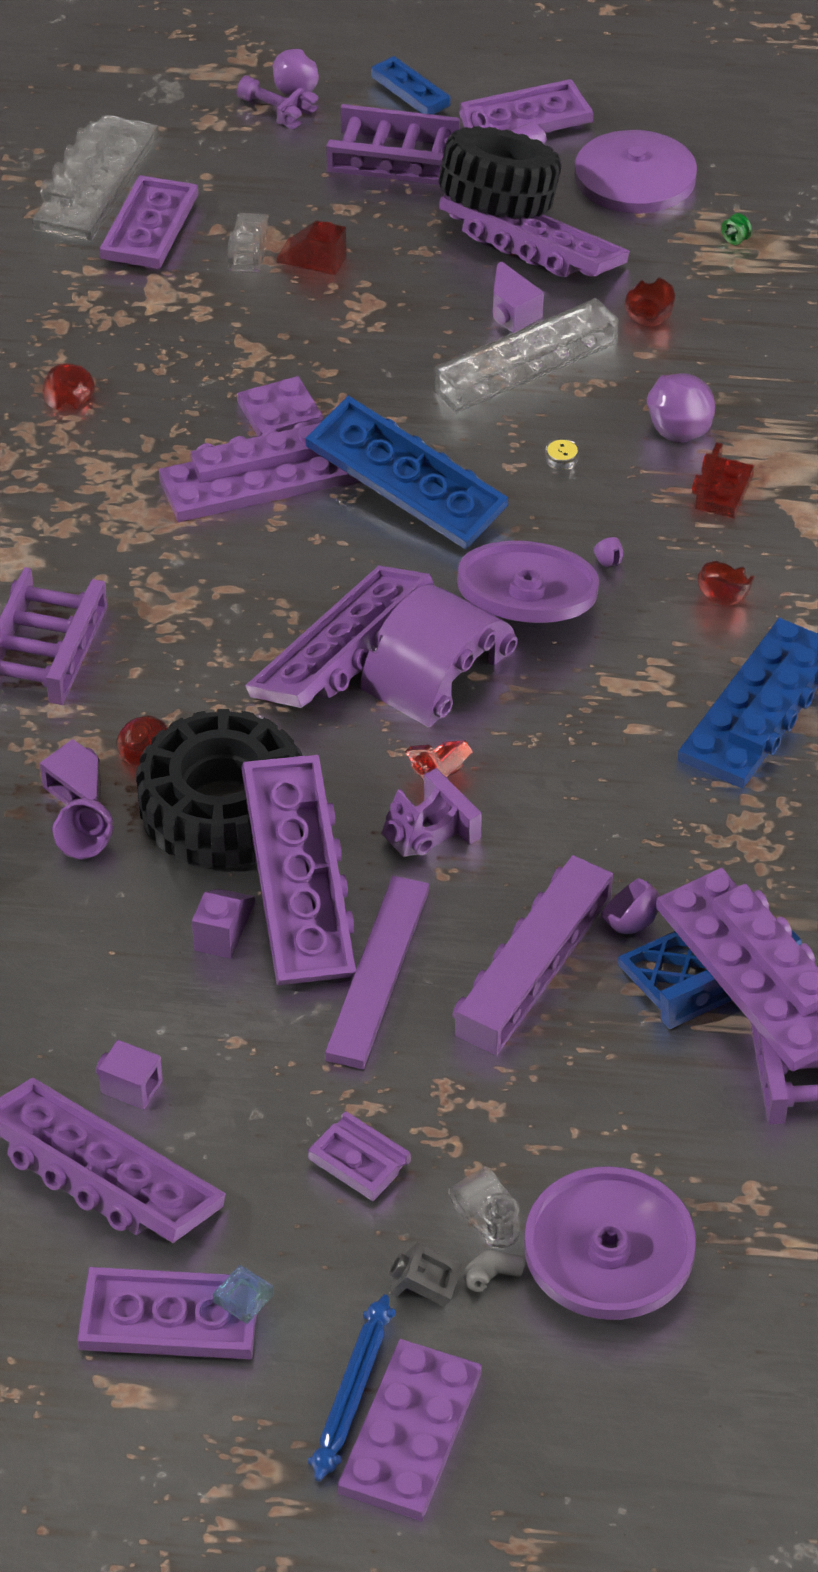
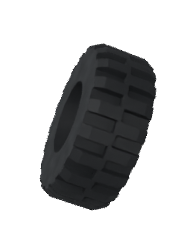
M217 709L218 712L209 713L201 711L193 713L192 717L180 718L172 722L167 730L162 729L151 740V745L144 749L140 757V765L136 771L139 813L140 818L143 820L144 829L150 838L154 841L156 840L157 846L169 855L171 853L175 854L178 860L187 864L193 862L200 864L202 868L214 869L215 866H226L227 869L238 868L240 864L248 862L251 864L257 863L245 789L228 796H210L195 790L215 781H235L244 784L242 774L243 762L303 756L302 752L294 744V740L283 729L279 730L274 722L265 717L260 719L254 713L241 711V713L231 712L230 709Z

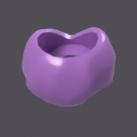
M683 373L661 375L649 391L647 397V406L652 423L658 433L668 441L684 443L703 436L709 431L715 414V399L708 385L698 377Z

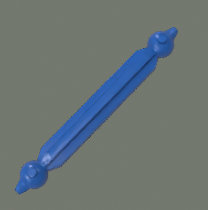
M384 1294L378 1301L373 1302L367 1311L363 1312L364 1319H368V1321L360 1331L320 1437L321 1448L317 1449L312 1457L308 1458V1464L315 1469L314 1479L318 1482L326 1474L333 1472L337 1465L342 1462L341 1456L336 1453L342 1449L383 1340L385 1334L384 1326L396 1315L395 1309H391L389 1306L388 1295Z

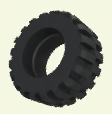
M464 127L454 131L447 138L438 182L443 193L446 196H450L451 200L455 203L463 204V207L478 210V212L483 214H493L496 217H511L512 219L525 217L530 219L535 216H542L553 206L562 164L559 155L553 151V148L549 145H544L542 141L529 138L527 135L513 133V131L506 129L499 130L494 127Z

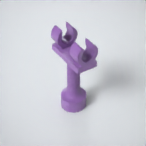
M244 76L237 87V97L244 101L252 102L256 98L276 106L277 123L280 125L284 124L289 129H296L302 123L299 120H295L303 114L302 112L312 114L318 108V106L311 105L319 99L318 96L311 91L304 92L302 88H298L288 98H284L260 88L259 81L249 76Z

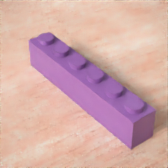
M574 855L571 856L564 867L559 866L555 870L550 886L544 893L539 892L530 913L526 918L521 917L517 921L512 937L506 944L502 943L499 945L493 956L492 964L486 971L481 970L478 973L471 992L467 997L462 996L456 1003L453 1010L456 1037L491 1054L498 1055L611 899L612 872Z

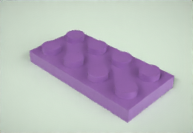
M571 79L460 103V111L464 108L481 106L488 118L489 127L499 130H512L530 122H535L544 129L545 133H550L554 130L577 127L581 124L593 122L592 109Z
M139 175L99 249L100 259L160 269L198 196V185Z
M89 1267L77 1340L79 1350L252 1360L260 1292V1276Z
M399 1339L338 1482V1494L422 1522L481 1376L482 1364Z

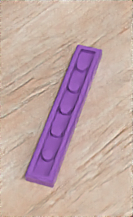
M392 875L326 1048L325 1061L364 1070L428 897L429 883Z

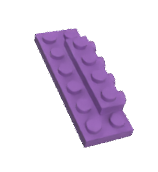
M444 195L440 200L439 209L450 213L449 216L456 220H464L462 231L475 241L491 243L495 248L506 254H517L525 262L532 265L545 266L548 271L557 276L566 277L579 270L588 276H598L603 272L627 263L629 250L544 214L530 219L525 217L520 219L502 218L463 207V204L452 201L450 196Z
M308 422L298 423L293 429L281 432L269 429L263 432L261 436L249 439L237 436L231 439L229 443L214 446L210 443L200 445L197 450L190 451L191 462L159 469V479L177 522L359 482V480L306 447L305 438L320 424L310 425Z
M378 565L245 685L249 696L302 708L310 703L314 696L329 699L339 691H344L348 687L350 679L363 670L369 650L376 652L378 642L383 638L378 632L387 617L411 592L424 585H434L431 575Z
M319 755L243 762L242 774L277 986L354 977L356 967L350 934L354 933V920L352 912L345 909L344 898L348 895L347 880L345 874L339 875L337 862L341 861V845L338 838L333 839L331 826L335 825V810L333 803H327Z
M719 868L658 897L656 909L789 1069L793 1072L817 1060L818 967L815 965V957L807 944L798 945L791 937L792 931L785 918L781 916L775 918L770 913L765 895L760 890L752 892L746 884L738 887L722 868Z
M33 1077L0 1097V1137L9 1142L7 1156L10 1157L12 1164L19 1170L29 1169L42 1177L45 1185L51 1190L62 1189L72 1195L80 1208L84 1210L94 1209L106 1216L110 1225L118 1231L126 1229L137 1236L149 1228L161 1237L174 1243L224 1205L226 1196L224 1192Z

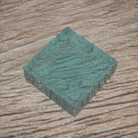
M239 1265L213 1293V1302L248 1324L274 1295V1286L242 1265Z

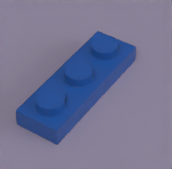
M395 56L371 67L372 78L422 114L433 115L450 106V96Z

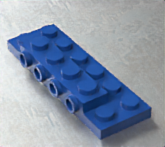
M349 395L305 438L306 447L465 550L508 506L509 497L480 480L473 471L458 466L446 454L433 450L418 436H411L399 428L393 420L383 418Z
M778 618L678 750L677 761L743 789L767 755H773L777 751L784 732H790L793 729L802 708L807 709L813 700L815 690L818 687V633Z

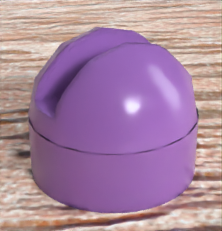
M606 538L598 542L593 549L597 560L602 566L616 567L622 562L624 552L618 538Z

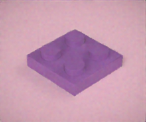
M299 376L237 393L238 404L257 437L269 429L281 432L293 429L295 425L301 422H308L312 425L323 421V415Z

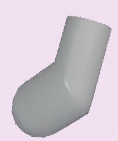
M485 1250L467 1264L463 1278L470 1290L480 1292L487 1288L486 1283L498 1273L520 1277L524 1270L525 1258L520 1255Z

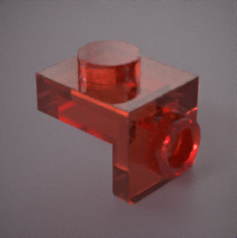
M466 740L443 742L435 750L431 745L410 746L405 753L411 761V767L414 772L424 780V774L435 768L445 777L455 774L463 767L462 762L472 753V750Z

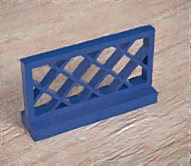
M792 930L791 937L798 945H801L802 939ZM675 931L618 956V966L661 1010V1021L669 1029L732 1001L708 970L697 975L688 974L690 967L705 968L700 960L694 956L690 948L687 954L667 952L669 948L674 946L688 947ZM643 960L656 962L654 970L637 968L635 964ZM663 963L683 966L681 973L661 971ZM657 982L675 984L662 991H659L656 987Z

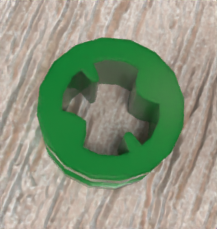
M736 213L723 221L721 232L728 243L739 245L752 235V226L744 215Z

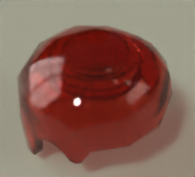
M657 278L654 283H646L641 280L634 289L627 293L624 306L632 321L643 326L653 327L669 319L675 304L676 294L673 286L662 278Z
M71 363L57 364L49 370L42 389L44 402L56 410L63 404H71L74 409H77L80 404L90 401L95 390L93 377L82 366Z
M712 561L704 564L698 574L697 581L701 592L710 602L722 606H732L746 598L753 584L754 576H750L747 579L744 567L734 569L728 564Z
M151 715L137 717L126 723L116 741L122 760L132 766H139L140 757L144 749L151 745V740L162 729L167 730L169 728L168 725Z

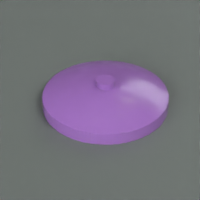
M622 130L601 135L584 145L577 154L574 174L579 190L592 202L618 212L652 213L671 208L690 195L696 183L697 165L692 153L683 144L671 137L651 131Z
M502 541L477 547L467 553L459 563L457 585L460 593L467 601L492 615L521 622L548 623L571 619L588 611L596 602L599 578L595 569L586 560L568 550L538 542Z
M593 1167L570 1173L552 1183L540 1194L527 1217L524 1249L526 1261L533 1278L540 1288L555 1302L587 1317L621 1320L642 1316L655 1311L679 1293L688 1280L694 1263L696 1248L695 1229L685 1205L663 1183L635 1170L621 1167Z

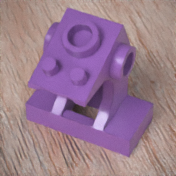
M435 768L424 774L425 801L415 807L401 789L397 790L394 800L390 804V810L386 815V821L381 832L403 857L417 854L424 855L436 845L456 834H459L469 845L481 839L482 813ZM427 822L431 825L429 827H423V824Z

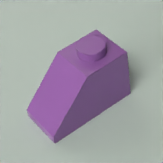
M500 262L497 264L495 276L493 318L512 333H515L543 318L544 292L505 263Z
M74 739L70 740L40 762L43 788L65 805L69 804L70 801L81 798L100 802V760L97 754L92 749L83 747Z
M219 888L204 892L192 919L194 951L231 959L254 906L255 896Z

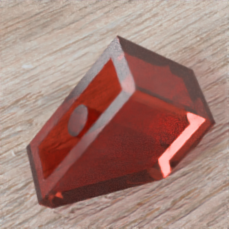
M316 220L286 241L277 256V263L336 275L346 259V227Z

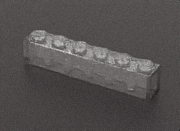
M594 298L435 366L434 392L455 413L461 412L617 344L619 318L597 298Z

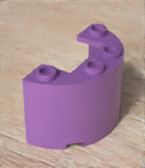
M432 584L424 585L407 595L394 608L381 626L378 634L382 635L383 638L378 642L376 652L369 650L363 668L361 690L430 728L440 717H445L452 708V681L461 672L469 670L474 660L484 651L489 650V663L495 666L503 657L512 654L517 646L518 638L515 636L511 625L441 587H436Z

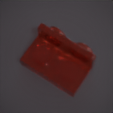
M716 442L712 453H706L701 469L702 475L697 474L693 482L692 494L697 495L695 509L735 519L753 477L754 465L722 458L723 444Z

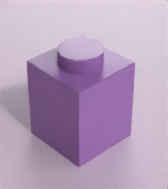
M118 1039L109 1053H103L96 1068V1074L99 1075L101 1094L142 1110L145 1109L163 1081L161 1057L159 1055Z

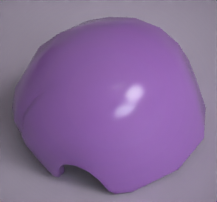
M285 50L276 57L272 65L274 82L283 94L290 96L298 88L304 89V92L314 90L318 83V68L315 61L309 59L303 50Z
M88 798L70 801L69 804L62 808L52 825L55 844L66 856L78 860L94 857L108 844L113 834V818L110 811L98 801Z
M638 878L612 898L602 910L601 916L619 933L634 934L643 931L653 923L659 912L656 909V901L660 895L648 881Z

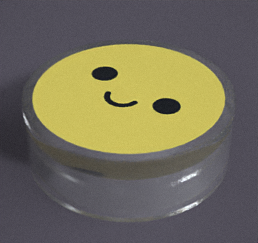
M568 439L551 441L546 446V463L557 470L573 468L579 461L578 445Z

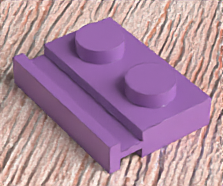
M345 1111L342 1114V1119L337 1124L333 1123L308 1149V1159L371 1201H374L399 1175V1170L404 1165L407 1166L410 1163V1152Z

